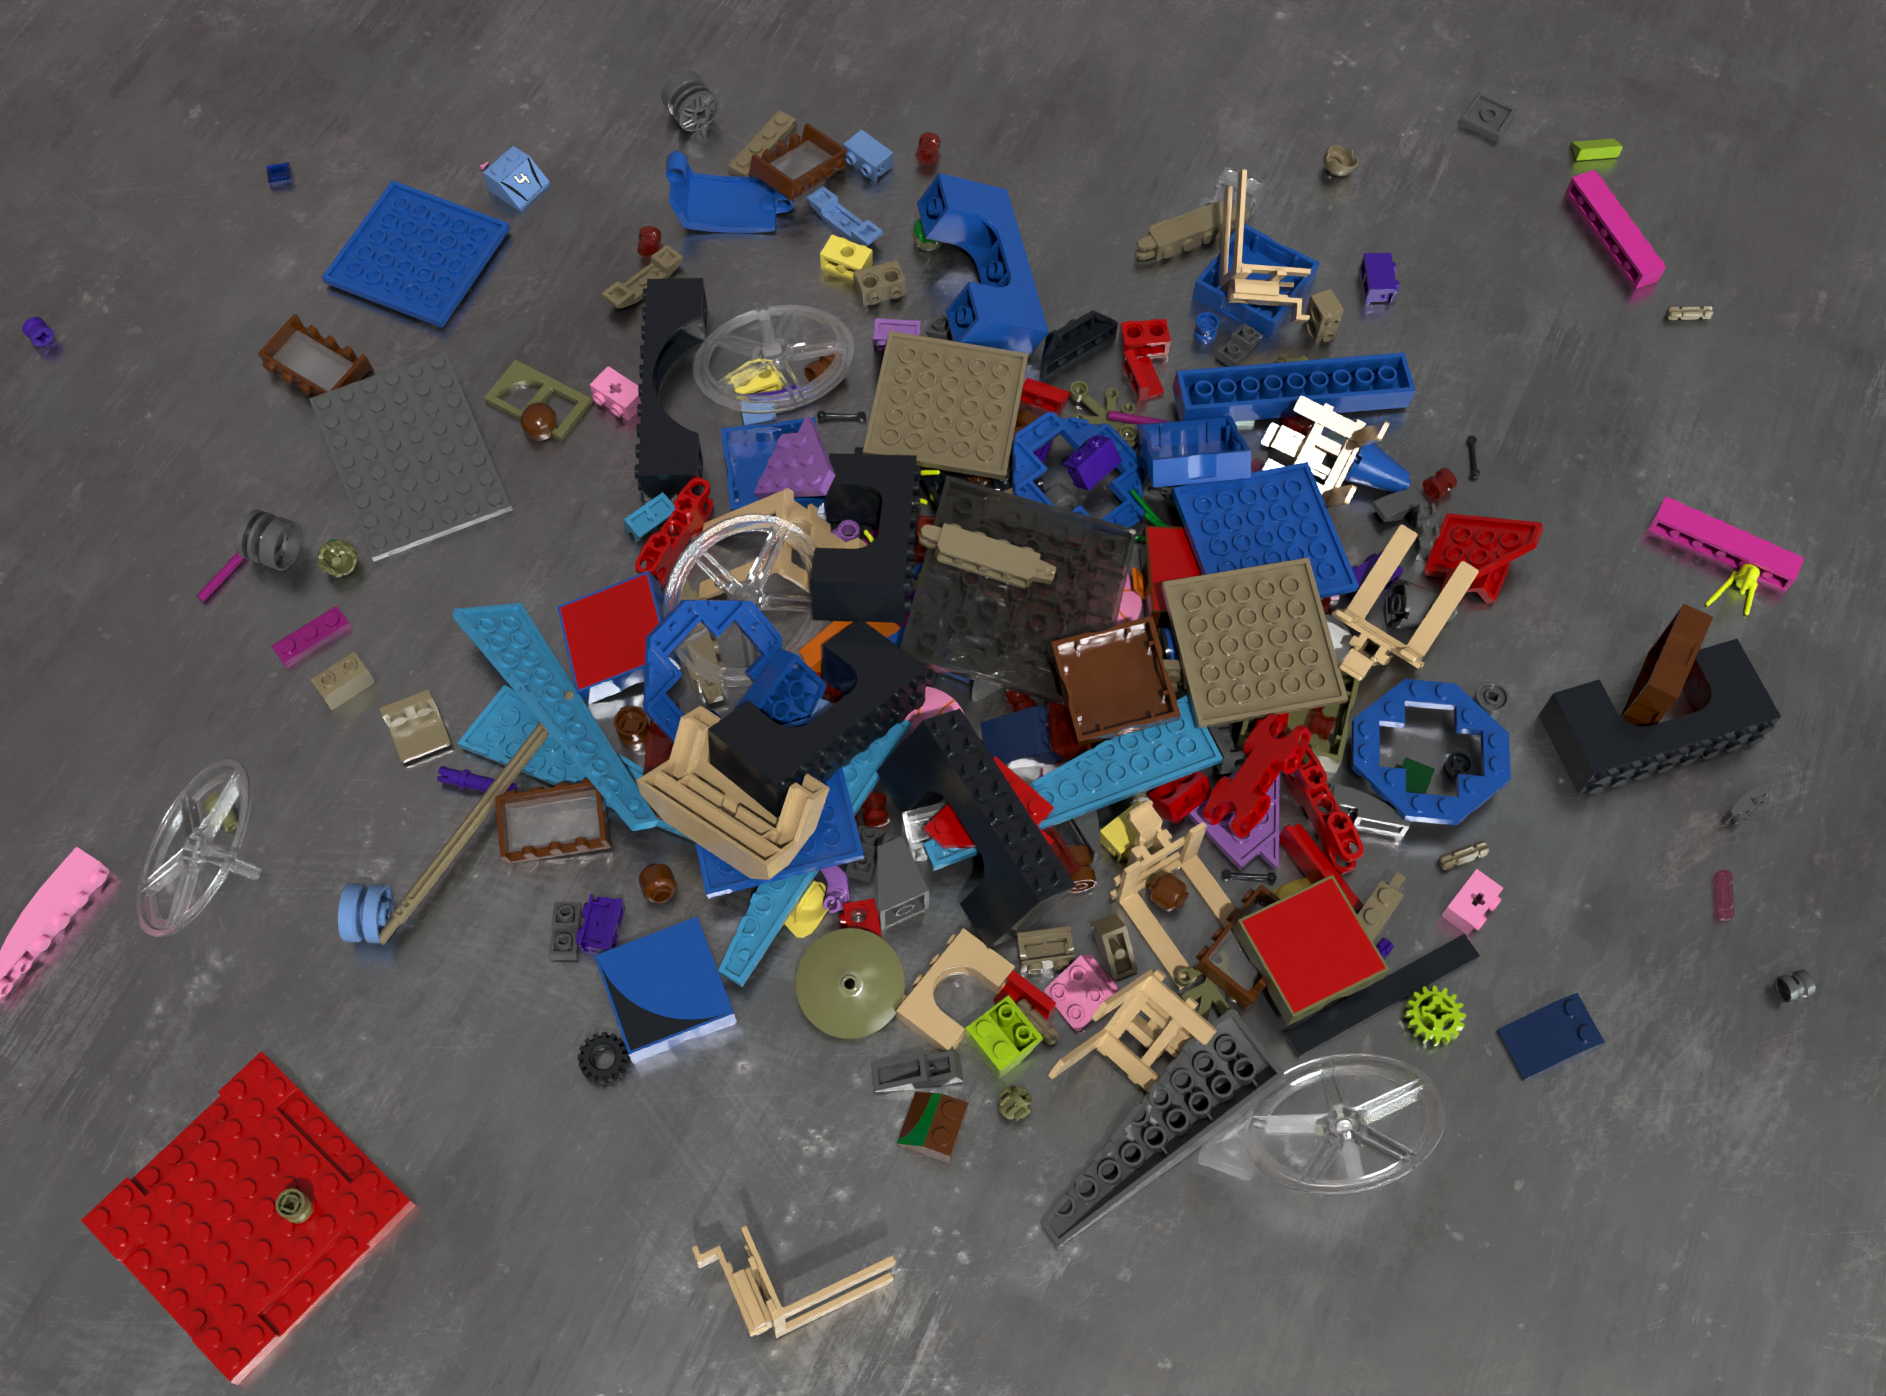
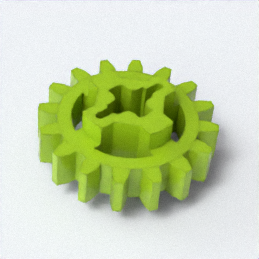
M1433 985L1429 992L1424 986L1419 991L1420 994L1414 992L1411 996L1412 1000H1409L1405 1005L1410 1010L1405 1012L1404 1017L1411 1019L1406 1026L1407 1028L1414 1027L1416 1031L1413 1036L1422 1035V1043L1424 1044L1431 1039L1433 1046H1437L1440 1040L1447 1045L1451 1041L1450 1037L1455 1040L1460 1035L1458 1031L1465 1027L1460 1021L1466 1018V1014L1459 1012L1464 1005L1463 1003L1456 1004L1454 1000L1457 995L1453 994L1449 997L1447 995V988L1438 992L1437 986ZM1428 1000L1426 1006L1418 1008L1421 1002ZM1452 1023L1449 1029L1442 1031L1444 1025Z

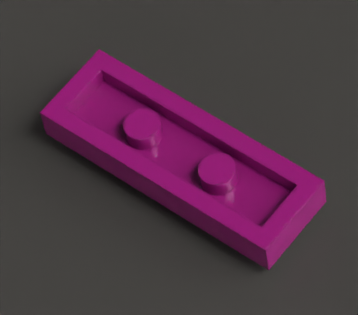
M336 605L271 645V647L287 668L349 630L352 626Z

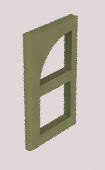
M517 359L514 360L484 397L485 402L519 420H521V415L525 408L520 410L499 399L507 391L518 386H542L526 407L532 403H544L552 392L576 403L559 427H554L551 432V436L560 441L564 440L594 401L592 397Z

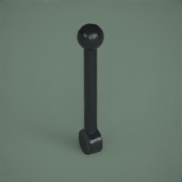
M824 411L817 413V417L820 420L825 418L857 419L859 422L866 420V414L862 411L857 414L825 413Z
M1469 436L1466 442L1470 445L1472 470L1470 474L1473 478H1477L1480 475V471L1477 469L1475 453L1477 438Z
M1225 869L1221 874V878L1224 881H1229L1231 878L1267 880L1272 883L1277 879L1276 874L1273 872L1267 875L1232 873L1230 870Z

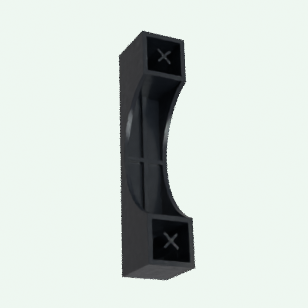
M703 278L647 279V288H643V301L646 303V307H642V319L645 321V326H641V338L644 340V345L640 346L641 360H643V365H639L640 379L643 380L642 384L638 385L639 399L642 400L641 404L637 406L638 418H641V421L636 426L637 438H640V444H636L635 447L636 458L639 459V464L635 465L634 471L635 479H638V491L643 493L644 501H651L662 492L670 501H675L691 479L696 477L703 479V455L699 434L674 421L658 401L662 383L674 364L690 351L707 344L708 305ZM696 485L692 488L691 492L698 496L702 494L703 486Z

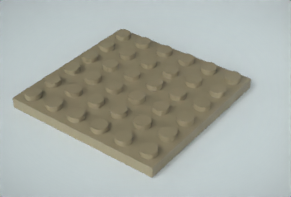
M889 331L863 454L917 455V465L922 467L1006 480L1029 353Z
M1309 557L1162 583L1161 587L1197 729L1262 718L1271 713L1279 715L1347 702L1346 689Z

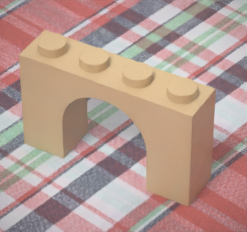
M964 928L959 934L954 933L946 943L948 948L942 955L938 953L932 959L929 965L931 967L926 975L920 974L912 986L914 989L908 996L906 994L903 995L901 1005L896 1010V1018L940 1052L955 1050L965 1037V1028L942 1012L936 1005L933 994L937 985L950 975L966 974L974 977L995 994H998L1006 985L1008 975L1015 970L1013 964L991 948L988 949L982 941Z

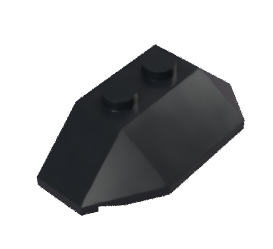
M1092 310L1077 319L1070 320L1060 329L1051 331L1045 339L1040 369L1041 379H1045L1115 338L1118 322Z

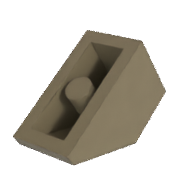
M1114 913L1090 922L1096 946L1111 978L1116 981L1137 973L1138 968L1127 926Z

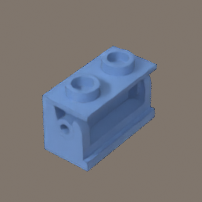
M862 129L843 144V147L848 150L846 154L847 163L851 166L853 165L865 177H869L874 182H877V176H882L889 169L894 168L893 152Z

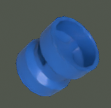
M1210 312L1198 315L1193 337L1198 343L1207 345L1214 342L1219 326L1218 317Z

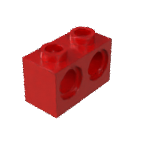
M1167 319L1121 322L1119 340L1122 357L1125 351L1132 349L1137 358L1168 355L1171 339Z
M1198 771L1158 786L1148 796L1153 802L1152 806L1158 815L1176 825L1208 799L1212 790L1207 776Z
M875 898L843 904L844 913L839 914L841 929H863L882 938ZM855 915L865 916V920L859 923L852 920Z

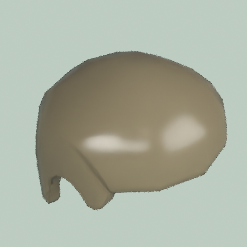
M1335 144L1327 148L1323 162L1330 174L1343 177L1350 174L1356 168L1359 159L1353 158V150H1346L1344 147Z

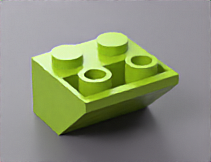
M1009 995L965 1028L966 1040L998 1080L1020 1064L1043 1040L1042 1035Z

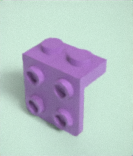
M875 318L874 335H872L871 339L873 347L878 348V351L885 352L889 331L920 336L921 321Z

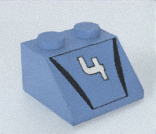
M511 146L482 172L487 190L520 212L550 185L549 180L531 157L515 146Z

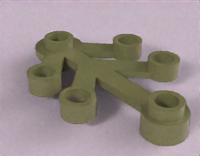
M1073 382L1070 386V397L1075 402H1082L1097 416H1083L1080 413H1076L1072 417L1088 420V423L1100 425L1101 423L1109 424L1130 447L1137 444V429L1132 424L1123 422L1122 425L1118 421L1107 420L1108 411H1116V402L1119 396L1118 390L1115 388L1106 389L1104 400L1107 402L1106 411L1088 395L1089 387L1085 382ZM1125 402L1122 404L1120 412L1134 414L1135 406L1130 402Z
M1222 949L1216 951L1214 954H1217L1215 957L1220 960V964H1213L1231 977L1227 970L1229 964L1227 954ZM1195 966L1189 969L1182 968L1175 975V981L1179 986L1185 987L1191 983L1193 978L1202 975V973L1197 969L1194 970ZM1180 974H1186L1188 981L1181 980ZM1205 977L1204 983L1186 993H1177L1185 1002L1189 997H1192L1194 1000L1201 997L1197 1013L1207 1021L1212 1002L1221 1016L1230 1010L1216 984L1207 977ZM1227 994V997L1229 998L1230 1001H1232V1002H1237L1236 1000H1234L1231 996H1229V995Z

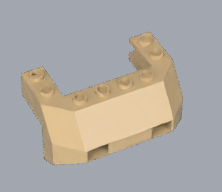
M700 705L681 717L670 759L636 780L640 794L667 824L750 879L770 880L790 864L816 830L830 788L811 775H805L802 786L795 782L789 787L781 814L776 818L709 763L708 729L718 723L721 718Z

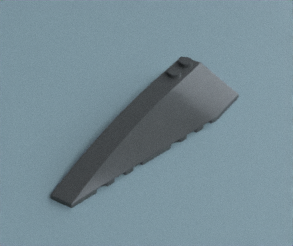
M1230 1009L1211 1024L1216 1028L1217 1032L1206 1045H1203L1195 1037L1184 1045L1175 1060H1172L1167 1066L1166 1071L1151 1086L1141 1102L1125 1118L1103 1149L1092 1159L1091 1164L1075 1180L1070 1190L1062 1196L1041 1222L1058 1248L1153 1182L1286 1082L1285 1073L1233 1009Z

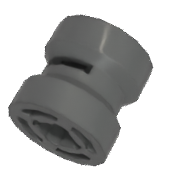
M1804 969L1793 972L1791 976L1782 975L1775 978L1776 992L1781 1000L1786 1003L1797 1000L1799 996L1805 998L1815 994L1814 980L1809 972Z

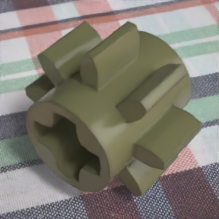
M1011 1085L998 1094L1002 1099L998 1104V1108L1007 1119L1012 1120L1015 1118L1018 1121L1020 1118L1024 1119L1032 1111L1028 1106L1032 1102V1097L1024 1087Z

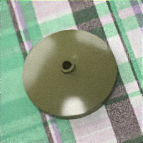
M845 928L823 935L806 950L798 965L795 988L799 1005L805 1016L814 1026L834 1037L855 1039L877 1032L894 1017L903 999L905 977L898 955L884 939L863 929ZM848 978L855 981V986L852 989L845 987V980Z

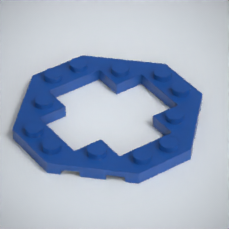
M1047 412L1017 432L1013 437L1012 497L1015 498L1016 502L1044 533L1077 539L1095 537L1096 541L1100 540L1102 544L1110 545L1138 524L1144 517L1143 508H1141V505L1130 493V490L1134 489L1141 498L1143 497V480H1141L1140 472L1142 460L1111 425L1104 423L1100 425L1090 424L1085 419L1071 416L1069 419L1057 417L1056 413ZM1060 434L1075 451L1083 447L1087 440L1096 434L1111 438L1122 459V462L1116 466L1121 475L1108 486L1122 504L1098 522L1081 505L1064 516L1034 483L1035 480L1044 475L1048 470L1034 452Z
M681 600L646 636L643 711L673 744L680 719L684 716V713L666 695V692L683 674L667 656L699 622L705 626L713 637H719L732 622L736 624L761 654L744 672L753 683L777 651L782 648L783 637L752 601ZM709 710L710 712L721 718L715 710Z
M1404 679L1353 719L1352 770L1359 776L1362 775L1371 784L1370 787L1384 801L1391 803L1397 809L1396 813L1403 820L1458 825L1466 816L1478 809L1511 780L1509 733L1456 683ZM1405 706L1454 710L1455 733L1480 735L1482 776L1458 774L1456 777V797L1406 792V769L1380 766L1379 726L1403 728L1405 725Z

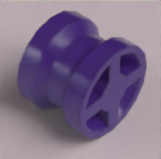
M40 317L30 318L23 324V333L37 347L48 345L54 338L53 330Z

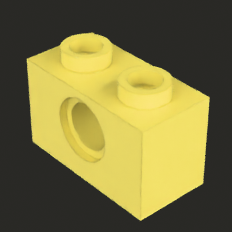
M831 235L820 253L821 269L854 281V271L872 267V249L848 241L843 237Z

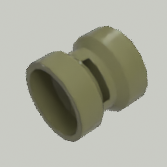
M291 1188L283 1191L275 1203L278 1214L295 1224L306 1221L313 1211L311 1199L297 1189Z

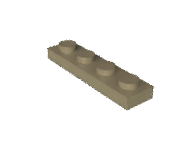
M778 110L728 165L729 172L738 177H751L752 175L748 176L752 155L756 154L762 158L765 149L773 152L776 149L777 143L780 140L783 141L797 126V120Z

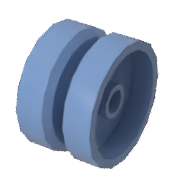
M365 883L346 884L341 894L338 908V930L343 942H361L365 938L368 943H380L379 933L391 919L389 915L394 910L393 893L389 884H372L369 889Z

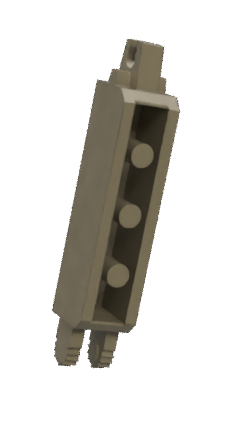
M1221 200L1151 225L1148 236L1137 241L1136 258L1143 261L1154 257L1156 261L1222 238L1224 201ZM1236 206L1231 208L1230 236L1235 231ZM1246 206L1244 222L1248 221L1250 217V212Z
M944 523L942 528L927 524L920 529L921 534L918 535L920 545L935 550L934 557L938 562L1023 589L1029 587L1032 581L1051 584L1056 572L1055 566L1040 560L1041 554L1036 553L1029 547H1018L1011 545L1007 540L989 538L982 532L967 531L957 524Z
M679 577L674 582L676 595L670 598L669 605L672 610L681 600H704V597L699 599L697 590L691 591L688 579ZM699 622L680 642L693 689L698 692L703 691L708 704L723 700L721 686H724L722 676L726 675L723 661H717L716 655L720 654L717 640H711V633Z
M1398 872L1389 884L1384 880L1380 881L1357 915L1372 941L1375 940L1404 896V893L1398 889L1406 877Z

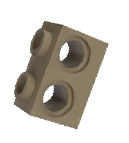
M897 260L854 271L855 288L863 306L874 305L906 295V280Z
M1332 289L1311 295L1305 315H1310V319L1303 323V326L1314 344L1329 342L1336 337L1344 308Z

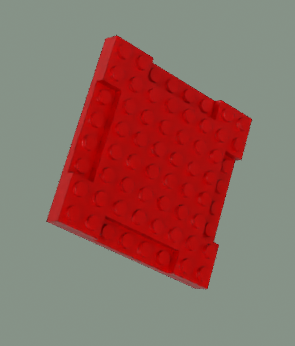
M262 1051L218 1091L220 1096L132 1179L126 1177L81 1219L82 1223L107 1250L126 1266L193 1339L192 1342L227 1380L236 1385L416 1206ZM291 1188L297 1189L311 1199L313 1211L306 1221L295 1224L278 1214L275 1203L283 1191Z

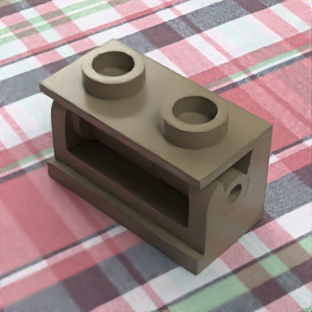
M355 652L310 679L331 711L375 683L370 672Z
M1070 926L1017 933L1016 947L1021 972L1027 971L1028 974H1037L1043 972V969L1049 968L1061 971L1065 970L1075 961L1076 956L1074 954Z

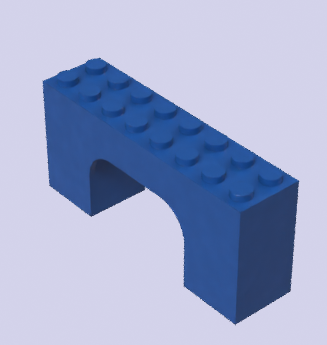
M939 173L917 202L925 236L927 239L954 244L966 250L977 265L982 283L969 281L945 310L953 341L1029 353L1030 355L1049 334V330L1008 190Z

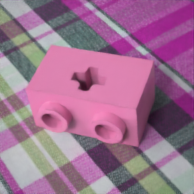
M609 366L590 384L592 398L597 404L606 406L615 416L623 417L627 421H630L636 415L637 406L641 404L642 400L639 399L637 384Z
M1476 869L1441 916L1468 936L1473 928L1478 931L1488 919L1484 916L1487 909L1493 912L1502 899L1498 895L1503 890V887Z

